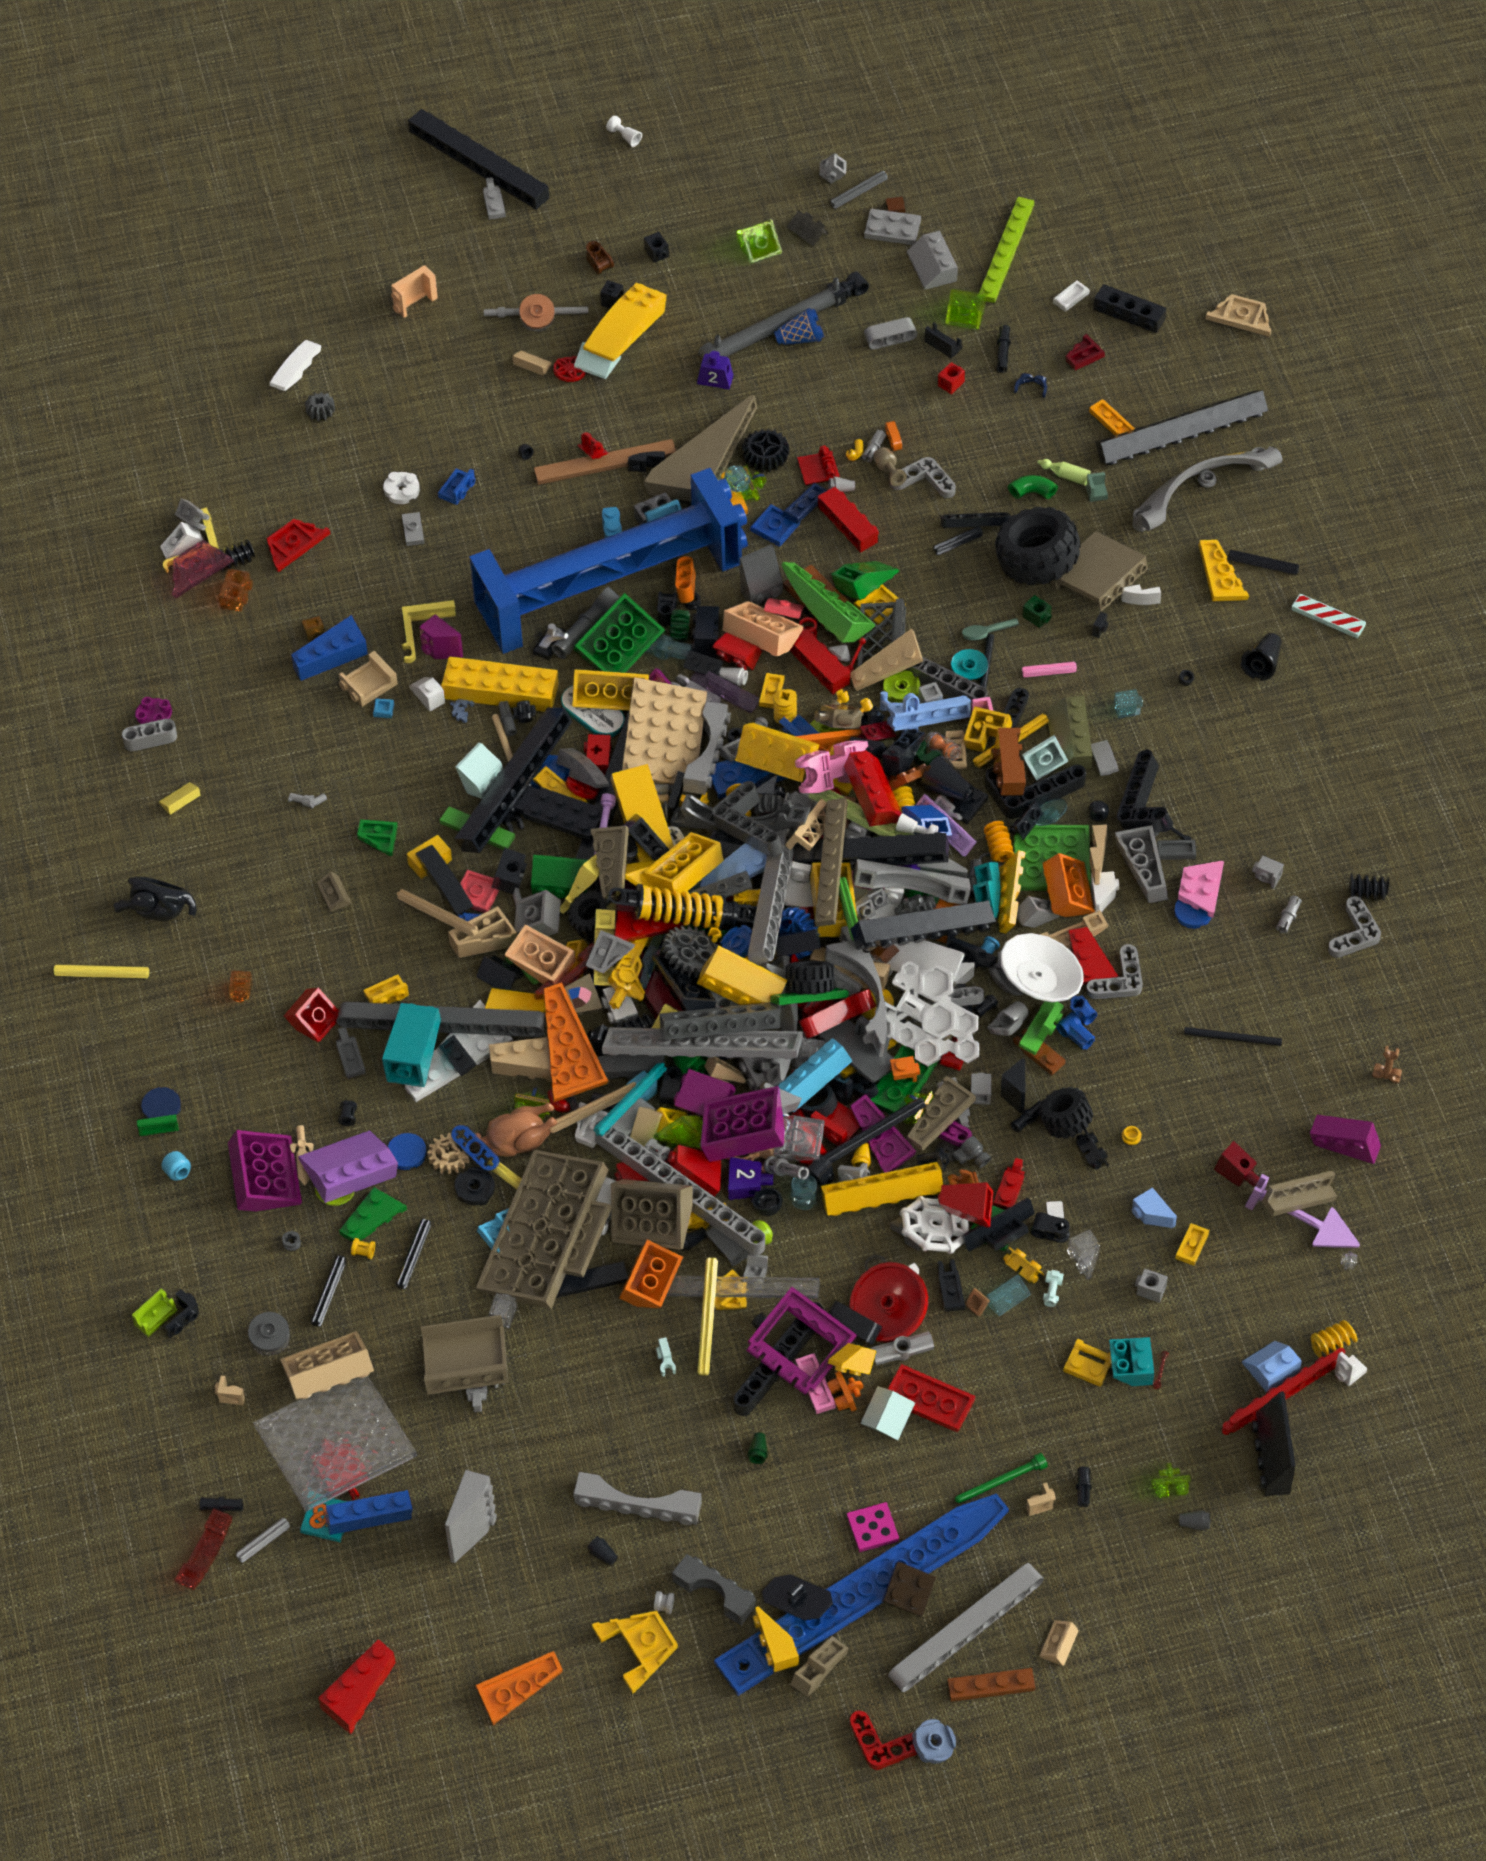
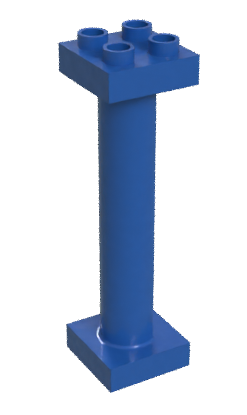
M711 468L691 474L692 506L506 575L503 574L490 549L469 556L474 603L502 654L523 647L520 615L707 546L722 572L739 566L742 549L748 546L746 535L741 526L747 524V517L741 504L733 506L729 500L732 498V493L726 479L717 480Z

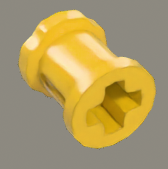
M355 1238L351 1247V1255L355 1256L357 1254L367 1256L368 1259L373 1258L375 1242L371 1241L368 1243Z

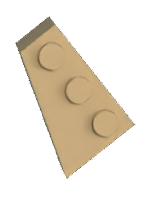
M547 1037L489 1044L493 1074L514 1077L521 1075L528 1076L529 1079L542 1078L551 1082Z

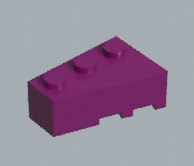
M1316 1115L1310 1131V1136L1315 1146L1371 1164L1375 1163L1381 1147L1374 1124L1370 1121Z

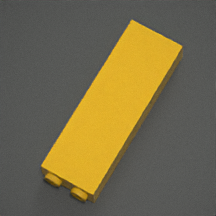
M648 764L612 773L611 782L624 824L637 813L669 850L674 847ZM636 842L638 847V853L635 856L636 862L651 861L652 859Z

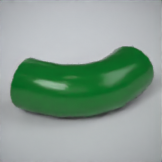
M1037 475L1022 476L1007 486L1010 494L1016 499L1021 498L1027 493H1037L1048 500L1058 490V485Z

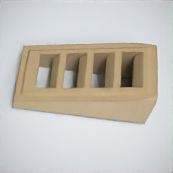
M946 731L945 744L957 746L954 747L952 753H961L947 755V759L957 769H967L966 749L963 740L964 731ZM953 759H962V761H952V760H953Z
M708 1057L704 1066L711 1077L745 1083L746 1079L739 1069L717 1057Z

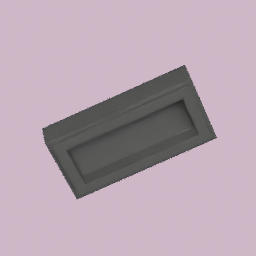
M1157 840L1160 860L1196 859L1195 840Z

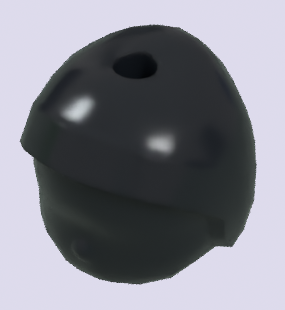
M1096 800L1090 804L1089 814L1091 820L1103 821L1107 818L1109 807L1105 802Z

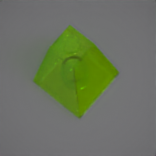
M681 1116L653 1135L656 1140L700 1148L703 1116Z

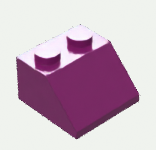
M436 614L419 627L421 649L426 655H430L434 659H448L449 656L463 657L461 634Z

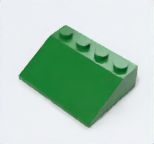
M624 593L575 645L574 651L598 671L626 673L662 635L665 629Z

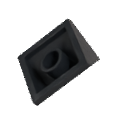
M1020 1059L1002 1074L1000 1094L1019 1113H1022L1025 1107L1026 1093L1025 1059Z

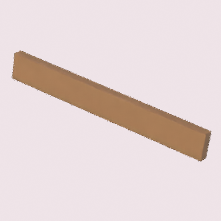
M670 439L608 452L607 455L599 459H592L587 456L534 467V473L537 483L540 485L627 467L628 457L638 453L664 451L666 459L676 452L673 440Z

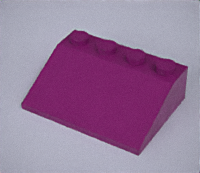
M779 1086L704 1102L701 1149L709 1162L784 1146L785 1129Z
M236 1130L230 1138L228 1149L238 1210L257 1212L301 1205L302 1200L295 1156L290 1149V1144H292L291 1135Z

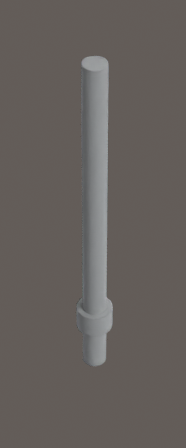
M498 307V309H484V316L503 318L505 316L520 315V308L505 309V307ZM554 307V314H588V307Z

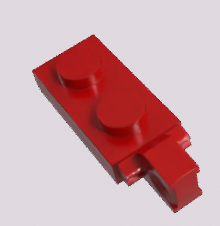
M1015 1158L1012 1168L1007 1167V1170H1005L993 1206L1006 1210L1015 1205L1024 1181L1025 1172L1021 1171L1023 1167L1022 1159Z

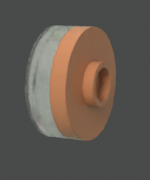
M532 294L522 301L520 305V320L527 329L539 332L546 330L553 323L555 316L554 305L548 297L541 294Z

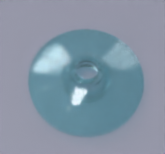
M1053 799L1042 804L1040 809L1043 812V816L1036 825L1045 826L1057 822L1067 810L1066 801L1063 799Z

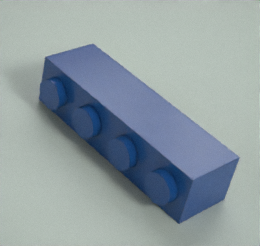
M408 1490L326 1506L325 1518L329 1535L410 1520L412 1505Z

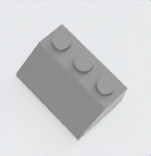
M940 231L923 235L907 250L908 257L925 290L957 281L958 267Z

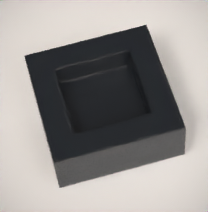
M1100 612L1093 624L1092 636L1099 638L1102 632H1106L1109 625L1106 613Z

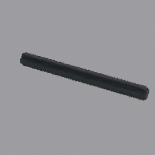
M921 1097L915 1099L823 1154V1156L831 1163L835 1162L925 1108L924 1100Z

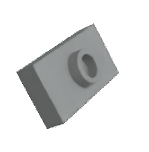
M420 512L402 514L406 546L424 544Z

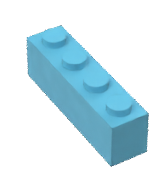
M832 1038L778 1086L780 1089L802 1098L797 1108L798 1110L853 1060L843 1046Z

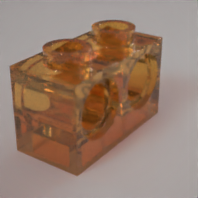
M228 569L219 594L220 608L242 612L243 606L248 602V592L253 587V580L250 579L249 572Z

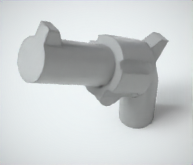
M290 793L288 802H299L311 809L327 800L324 793L316 798L313 795L302 796Z

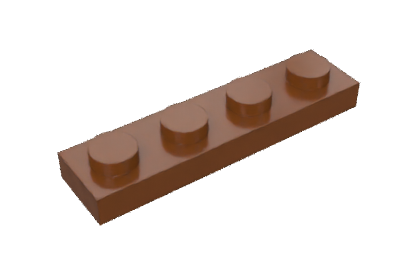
M1032 1668L956 1677L947 1680L951 1702L1035 1691Z

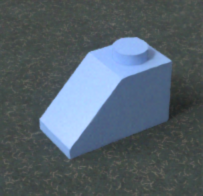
M1153 1188L1133 1199L1132 1212L1144 1224L1168 1228L1175 1227L1177 1216Z

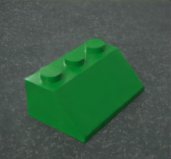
M533 855L532 895L547 890L559 899L566 898L569 895L579 869L588 860ZM591 885L584 891V893H587V890H591Z

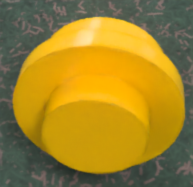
M1128 1126L1122 1132V1140L1128 1145H1136L1141 1140V1132L1135 1126Z

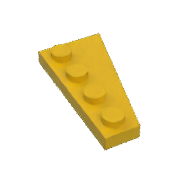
M1200 540L1198 545L1212 601L1248 600L1249 594L1247 591H1244L1240 578L1237 579L1232 564L1228 563L1227 556L1218 540Z
M1020 850L999 868L1001 892L998 923L999 932L1004 934L1016 925L1019 902L1015 900L1021 889V885L1018 884L1019 875L1023 874V867L1020 866L1021 859H1025V852Z

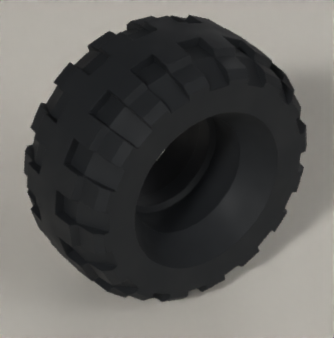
M1034 507L1033 509H1025L1016 515H1012L1006 523L1002 524L995 540L996 554L1003 572L1011 579H1014L1015 582L1027 583V585H1043L1062 578V575L1068 573L1073 569V565L1077 563L1080 555L1079 548H1081L1074 521H1071L1070 517L1063 511H1056L1052 507Z

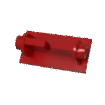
M585 432L581 435L582 444L577 446L589 457L599 459L608 454L603 448L602 443L592 438L590 433Z

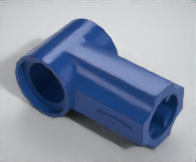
M1082 995L1074 996L1070 1000L1072 1013H1075L1084 1025H1089L1095 1020L1097 1012Z
M1069 1013L1056 1024L1058 1032L1065 1038L1069 1037L1082 1050H1087L1095 1041V1036L1082 1025L1081 1020L1075 1013Z

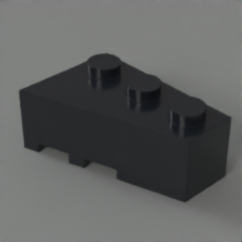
M697 606V613H693V624H696V627L692 630V639H695V642H692V651L718 659L713 645L719 638V606Z

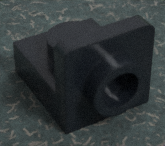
M943 1147L938 1148L936 1152L920 1154L916 1157L918 1166L937 1162L941 1172H944L947 1164H949L948 1155L944 1153Z

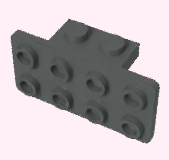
M864 1016L857 1019L856 1025L850 1020H846L820 1034V1039L824 1043L833 1038L841 1044L853 1060L850 1065L870 1082H876L892 1072L890 1060L894 1058L887 1053L890 1038L886 1035L884 1053L882 1057H879L873 1043L865 1044L863 1041V1037L867 1034L865 1027L870 1023Z

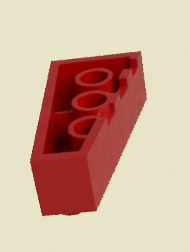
M378 1639L318 1697L320 1708L350 1735L355 1729L354 1726L365 1713L364 1710L369 1702H372L379 1686L383 1684L395 1665L394 1652Z

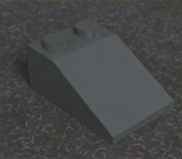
M772 544L740 558V592L746 601L756 605L762 604L768 598L778 597L783 593V581Z

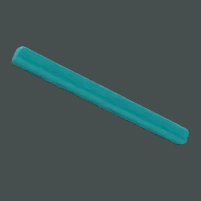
M657 1063L594 1127L593 1131L596 1136H603L662 1076L667 1069L664 1063Z

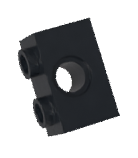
M504 848L492 888L513 894L515 887H520L522 877H519V875L525 872L527 863L524 860L526 855Z

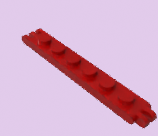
M1339 1348L1326 1357L1318 1358L1309 1368L1304 1367L1293 1378L1288 1377L1283 1381L1282 1385L1277 1388H1271L1260 1399L1255 1398L1246 1408L1236 1410L1233 1416L1223 1423L1222 1433L1224 1435L1234 1433L1255 1420L1256 1412L1279 1392L1284 1391L1286 1400L1335 1369L1338 1354L1340 1352L1345 1354V1349Z

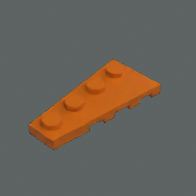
M552 1651L477 1684L476 1689L492 1724H496L563 1672V1669L555 1652Z

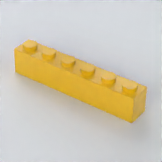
M937 1162L828 1184L821 1186L823 1205L827 1215L837 1216L847 1211L856 1212L866 1207L875 1208L885 1203L894 1204L900 1200H913L919 1196L936 1195L941 1192L943 1179L941 1168Z

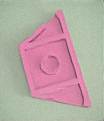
M1224 861L1184 867L1178 900L1191 905L1196 910L1200 908L1208 912V916L1213 918Z

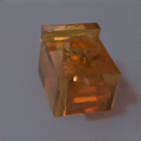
M231 972L229 984L230 999L236 1002L250 999L251 987L253 985L251 972Z

